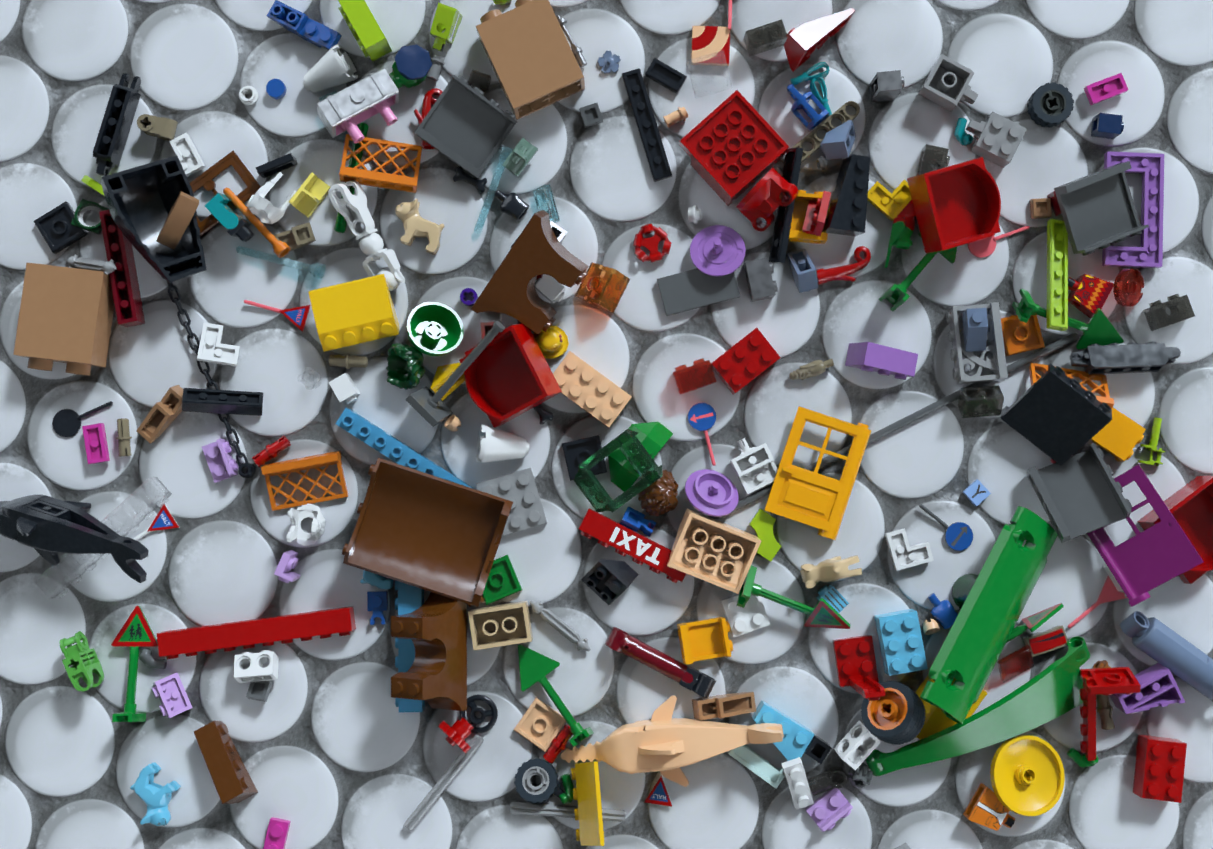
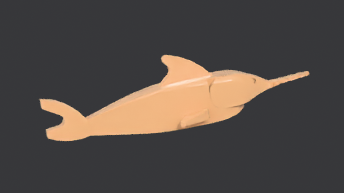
M672 695L654 711L652 719L622 725L603 741H596L594 745L589 743L587 747L581 745L580 748H577L575 746L572 750L566 748L561 753V759L566 760L568 763L571 760L577 763L579 760L585 762L588 759L590 762H593L596 759L598 762L604 761L620 772L630 774L660 771L663 777L687 787L689 781L680 767L709 759L749 743L768 744L782 742L784 734L782 725L776 723L745 726L706 720L672 718L677 697Z

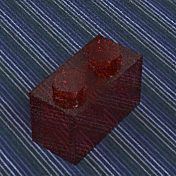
M703 358L694 361L693 366L686 367L685 364L675 368L676 371L672 373L679 395L717 382L710 360L704 361Z

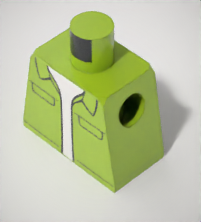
M439 2L430 34L435 38L432 48L443 52L446 42L453 43L463 16L457 9Z

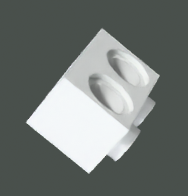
M262 650L261 653L246 651L240 655H235L234 679L238 683L278 680L279 657L272 650ZM270 661L267 667L262 668L265 662ZM250 663L249 668L243 670L244 666Z
M859 720L836 745L834 750L844 762L856 770L880 744L881 740L871 734L864 723Z

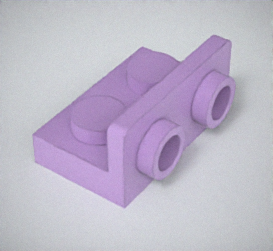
M220 438L216 442L202 446L214 483L238 475V464L235 459H232L230 453L232 448L226 439Z
M293 550L283 552L274 573L279 576L278 579L280 581L289 583L300 578V574L291 571L298 563L299 558H296L298 552Z
M178 672L153 683L154 687L151 689L155 698L159 697L162 705L159 708L163 716L167 715V718H171L192 708Z
M834 785L805 810L820 830L824 832L825 830H831L836 825L835 822L840 818L847 817L853 807L837 786Z

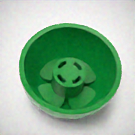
M438 302L422 303L411 311L407 320V334L410 342L418 351L425 355L443 356L449 354L459 346L463 339L464 328L459 315L445 304Z

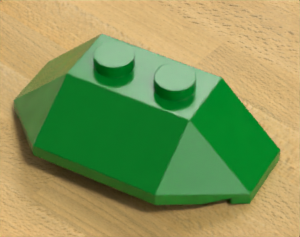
M660 422L631 424L608 453L611 482L626 493L673 433Z

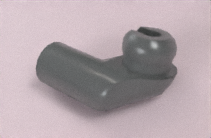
M149 648L141 650L139 659L147 667L166 668L167 659L153 658L151 656L152 651Z

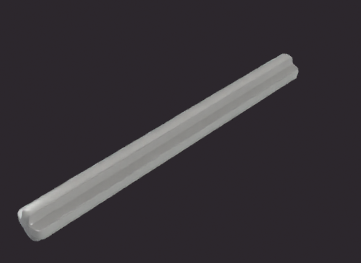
M476 734L468 743L471 749L466 754L463 751L406 820L404 826L411 831L415 828L484 741L481 736Z
M512 802L510 812L512 814L575 818L574 808L578 807ZM602 808L603 820L624 822L626 812L625 810Z

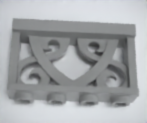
M999 302L952 306L946 313L947 323H950L951 331L948 332L949 342H952L953 349H951L950 356L955 365V368H953V379L956 380V383L998 382L1007 379L1008 374ZM987 308L989 328L987 340H990L991 345L987 346L986 350L982 351L979 357L972 352H965L964 332L961 336L959 331H963V325L959 324L958 316L964 313L966 309ZM986 352L992 353V358L989 359V358L986 356V361H985V360H984V355H985V353H986ZM964 365H970L969 371L977 365L978 370L973 376L965 374ZM982 368L994 371V375L980 376Z

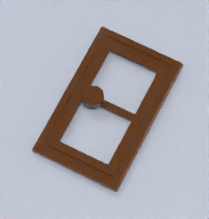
M235 151L230 152L190 182L193 193L204 186L207 191H212L216 195L218 192L215 189L216 184L212 179L232 165L248 186L236 195L243 203L247 202L252 195H255L261 186ZM231 201L227 204L233 211L237 209ZM212 214L203 221H200L197 217L200 234L203 235L219 223Z

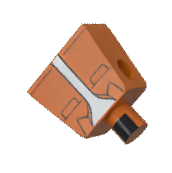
M983 783L979 785L963 813L968 820L996 831L999 830L1002 824L1011 828L1015 823V818L1008 814L1010 810L1003 806L995 793Z

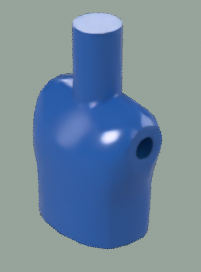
M934 593L930 594L928 599L934 605L931 610L932 616L944 629H948L954 624L958 616L957 612L948 600L940 602Z

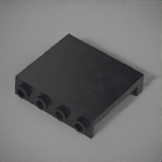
M1050 363L1048 371L1012 406H1006L1001 410V420L1059 465H1062L1112 420V409L1106 403L1099 402L1091 391H1085L1081 388L1077 380L1067 377L1060 367H1054Z

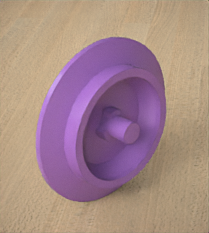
M714 225L702 229L695 235L690 246V256L693 264L701 272L710 276L731 274L740 267L746 252L745 243L739 233L723 225Z
M709 469L698 470L692 473L685 483L687 499L698 511L714 517L726 516L733 512L738 504L739 495L735 485L720 472Z

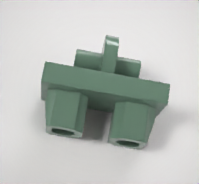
M522 138L502 164L503 167L518 177L536 154L538 148Z

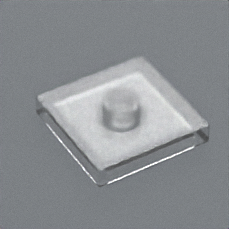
M724 50L686 61L695 98L732 89Z

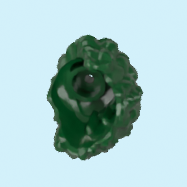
M392 344L387 353L389 356L387 357L388 366L386 367L388 371L387 382L400 389L408 390L415 388L425 374L423 354L415 347L407 344Z

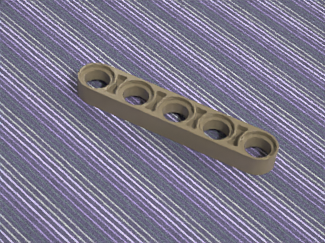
M846 102L792 147L802 148L804 142L812 144L813 148L811 151L803 149L801 163L821 147L823 139L817 137V131L824 130L827 133L836 128L831 124L833 118L840 119L841 124L848 120L853 121L857 117L860 107L856 102ZM853 106L856 113L848 115L845 110L846 107Z

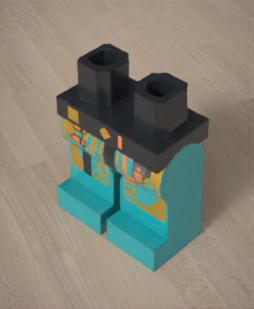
M216 194L204 206L225 228L229 229L227 232L231 236L239 237L243 242L249 241L255 235L248 228L251 224L227 205L230 200L226 195Z

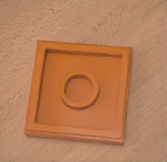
M1017 315L1001 318L1006 357L1045 347L1037 315H1031L1027 323L1020 321Z

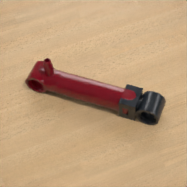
M613 627L605 642V645L609 648L627 655L704 698L709 697L716 683V680L681 663L617 627Z

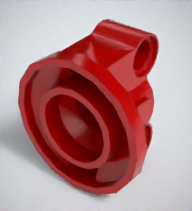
M772 168L747 193L736 208L752 223L755 230L762 232L773 223V212L780 205L788 206L797 198L799 191L796 185L786 181ZM784 192L789 193L790 198L787 197V196L784 194Z

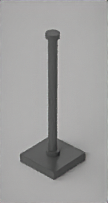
M495 321L493 323L494 327L435 394L425 386L406 398V401L432 427L446 420L453 413L441 401V398L495 336L505 329L501 322Z

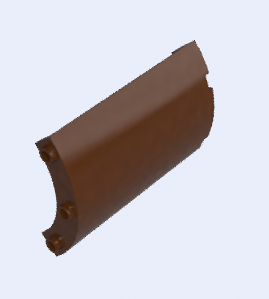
M378 458L375 465L371 464L368 475L371 478L364 503H360L357 514L360 515L349 544L345 543L342 550V555H345L343 563L478 607L513 502Z

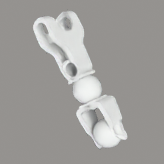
M355 180L331 186L328 194L334 208L343 215L352 233L357 236L356 240L360 239V250L368 256L363 261V267L368 276L384 274L389 291L395 290L400 285V282L405 283V278L400 272V264L395 252L392 249H383V239L379 234L375 233L377 229H375L374 221L367 208V197L362 186ZM350 186L355 188L354 195L350 192ZM337 189L341 191L343 198L337 197ZM383 257L388 267L379 271L376 260H380Z

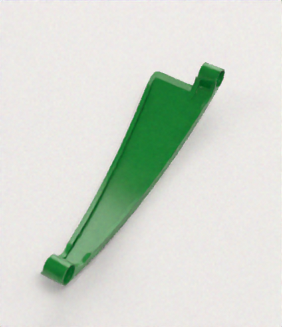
M1077 636L1069 639L1067 642L1068 652L1064 657L1056 660L1037 676L1004 698L966 718L962 725L956 723L940 732L905 745L894 752L883 753L874 749L865 759L870 771H873L874 776H881L903 768L928 764L973 752L1030 731L1081 705L1083 701L1080 698V689L1083 688V680L1080 677L1079 667L1090 658V652L1084 638Z

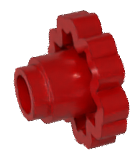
M462 717L460 721L457 720L451 727L444 720L438 725L447 736L445 740L452 747L458 746L465 754L471 749L465 740L470 736L474 727L465 718Z

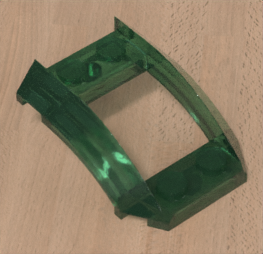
M630 429L625 430L578 465L579 469L575 475L574 482L596 512L611 511L613 513L663 476L662 465L658 467L635 436L638 432ZM619 448L642 479L612 500L590 469Z

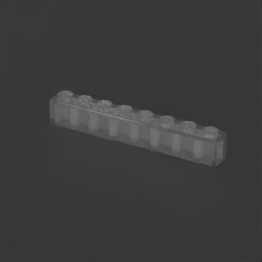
M150 477L101 522L120 536L125 537L128 533L135 532L143 520L151 518L154 515L153 511L158 506H164L169 501L168 497L172 493L157 477ZM65 553L60 558L59 564L52 565L34 582L49 599L61 598L68 592V587L81 581V576L86 571L90 572L97 566L96 562L106 558L110 553Z

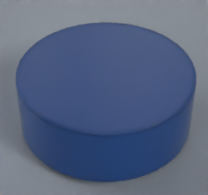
M272 79L266 85V91L270 97L281 99L285 96L287 89L280 79Z

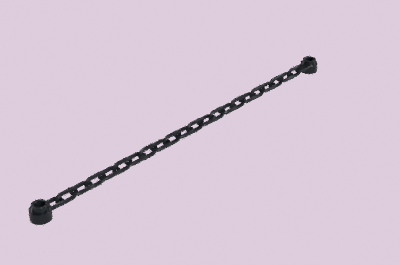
M167 282L169 286L167 291L170 299L178 308L177 316L188 333L187 341L190 348L198 355L200 342L197 335L190 328L191 320L187 311L182 308L180 303L181 295L178 288L172 282ZM175 289L178 298H173L171 291ZM185 313L188 322L184 321L183 323L180 314L184 315ZM195 337L197 345L193 347L190 338L193 339ZM197 361L200 372L206 377L207 389H210L209 385L213 386L214 384L215 389L219 390L216 382L210 377L208 362H205L207 369L202 370L200 362L203 361ZM218 414L220 421L224 422L226 426V436L229 444L234 446L237 453L236 461L239 466V475L244 478L252 477L255 474V467L248 462L246 455L239 448V438L235 429L230 426L229 414H226L227 417L224 416L223 419L221 414ZM234 433V436L236 438V441L234 440L233 443L229 436V434ZM243 456L245 463L241 464L239 458ZM244 467L248 468V472L246 474L243 472Z

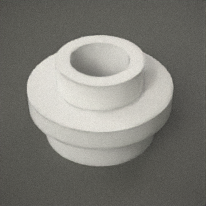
M245 86L239 92V99L245 105H252L258 100V92L252 86ZM251 93L252 97L247 99V94Z
M693 205V207L688 208V220L690 223L698 224V220L702 218L701 209H698L697 205Z

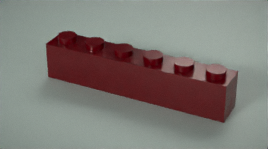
M99 211L107 261L114 260L116 269L109 274L118 325L131 327L145 324L132 244L115 224L110 211Z

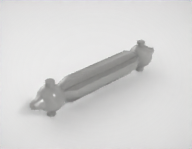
M75 254L66 260L69 268L77 267L79 269L105 271L104 274L106 275L116 269L112 259L106 262L104 260L78 258V255Z
M530 601L532 613H539L543 620L571 643L577 644L578 651L586 650L589 652L591 650L588 646V639H581L578 633L548 609H544L543 602Z

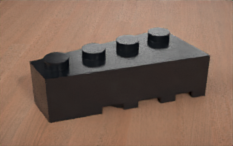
M852 154L848 158L843 159L822 232L847 236H858L865 233L870 157Z

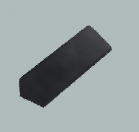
M183 389L182 411L262 415L263 392Z

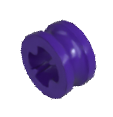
M466 288L460 293V299L464 305L473 306L478 299V295L472 288ZM466 293H473L474 296L472 297L474 299L472 301H465L464 299L466 297L464 295Z

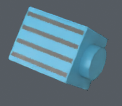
M825 585L818 592L817 600L819 601L820 598H823L838 613L849 604L831 585L828 587Z

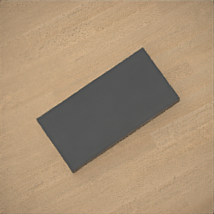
M693 269L657 279L666 316L740 297L734 272L725 276H710L699 269Z

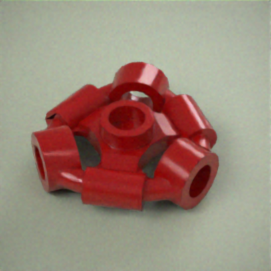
M652 224L640 227V231L638 234H635L633 242L635 256L642 262L651 261L652 263L662 260V257L669 254L671 242L667 237L668 234L660 227L657 228ZM654 232V236L650 238L643 237V235ZM660 241H664L662 252L658 251ZM643 246L648 249L650 255L648 256L640 247Z

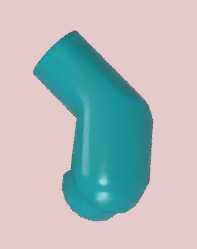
M958 118L954 136L961 145L967 146L973 142V137L965 131L967 119Z

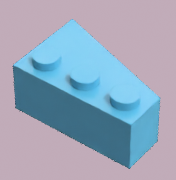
M762 700L756 708V712L752 715L756 724L776 723L782 725L783 741L773 744L788 761L798 757L801 759L815 735L807 727Z

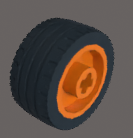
M886 681L879 683L884 687L886 696H880V699L875 701H868L867 698H864L861 705V717L865 727L871 734L886 743L901 745L910 742L921 732L925 722L926 713L922 700L913 690L899 682Z

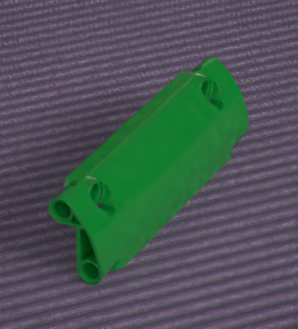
M1022 506L1017 507L1010 520L1011 524H1006L1003 527L929 670L928 678L935 682L927 681L920 695L921 699L940 708L946 717L961 725L972 704L978 700L1047 563V556L1058 536L1056 531L1045 520Z

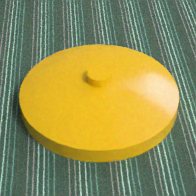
M1018 735L1006 740L996 750L990 767L991 785L996 797L1003 806L1016 814L1024 816L1044 814L1055 806L1063 792L1065 774L1061 758L1047 741L1039 737Z

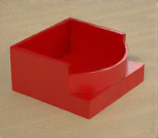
M738 90L679 142V146L691 158L690 165L727 206L780 161L789 148L786 142Z
M983 157L907 178L925 253L947 250L991 237L995 233L1001 232L998 221L1001 211L1000 192L994 178L986 170Z
M524 324L511 325L502 332H499L464 372L469 395L474 403L487 414L494 428L509 422L562 392L530 328ZM475 347L465 352L466 356L459 360L460 363L468 357Z
M1197 476L1164 501L1204 561L1179 575L1180 579L1186 584H1192L1205 573L1213 570V476ZM1153 509L1137 522L1145 531L1161 522Z

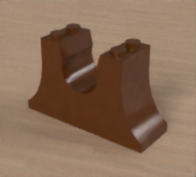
M540 210L534 213L471 310L476 313L492 311L506 314L517 319L539 335L542 331L546 332L556 320L554 316L557 312L548 302L538 296L535 289L537 276L541 274L550 275L558 283L571 288L575 284L579 285L588 274L586 269L589 266L571 254L559 242L551 228L549 214L544 210Z
M431 592L425 603L417 610L404 615L391 616V637L411 639L415 647V659L411 668L406 672H398L391 677V697L426 700L431 708L465 711L467 710V603Z

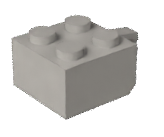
M943 54L935 62L918 93L950 112L953 111L958 102L963 103L965 101L973 104L979 95L972 91L971 86L968 85L974 72Z
M992 112L985 122L981 121L979 123L971 120L966 130L973 133V137L976 138L971 151L1004 168L1011 162L1027 128Z

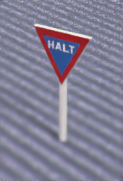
M164 504L149 529L133 539L139 540L151 531L180 527Z
M660 773L659 780L644 803L673 807L663 775Z

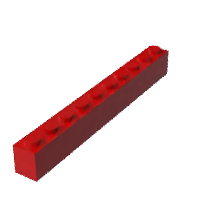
M353 606L163 631L157 633L159 657L166 656V659H174L179 657L178 654H185L186 657L198 655L197 652L205 651V654L216 653L217 649L222 648L226 652L236 650L237 646L249 649L254 648L255 644L262 643V646L274 645V641H281L282 644L292 643L293 639L300 638L301 641L312 640V636L319 635L320 639L332 637L331 634L339 633V636H346L356 629Z

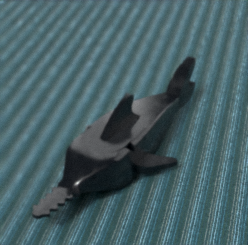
M29 495L12 501H0V535L34 548L50 564L55 566L60 563L57 553H111L118 566L130 578L139 583L146 581L147 573L136 559L142 560L148 557L149 550L137 540L120 536L84 511L91 508V503L62 501L46 495Z

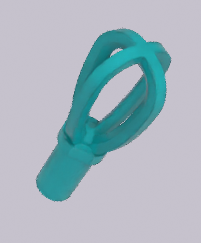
M819 62L801 75L790 79V82L795 86L804 81H811L813 78H824L829 74V66L826 62ZM820 68H826V71L822 73L808 76L810 73Z
M821 77L813 78L810 82L811 92L829 112L828 116H831L832 112L828 104L825 81ZM815 81H818L820 85L823 99L820 97L814 83Z

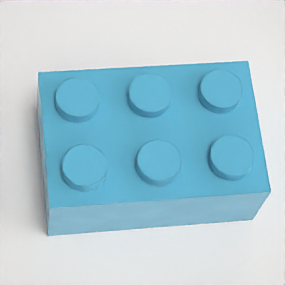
M907 609L874 615L884 672L892 676L928 669L917 611Z

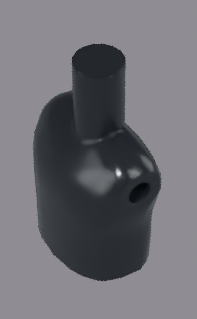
M497 190L494 194L496 198L502 201L500 209L517 221L529 209V205L514 192L506 196L500 190Z

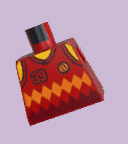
M1088 274L1079 276L1077 280L1068 276V290L1071 291L1068 295V302L1087 317L1092 318L1098 308L1102 309L1115 284Z

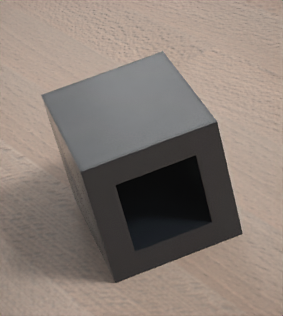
M814 735L804 753L822 764L832 747L820 737Z

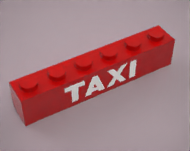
M590 508L588 509L579 527V530L582 531L581 535L589 539L592 536L599 539L598 544L606 548L610 545L616 548V553L624 557L626 554L632 556L633 562L641 566L645 563L650 566L649 570L660 574V572L667 574L666 578L674 583H677V581L683 582L686 573L667 566L672 550Z

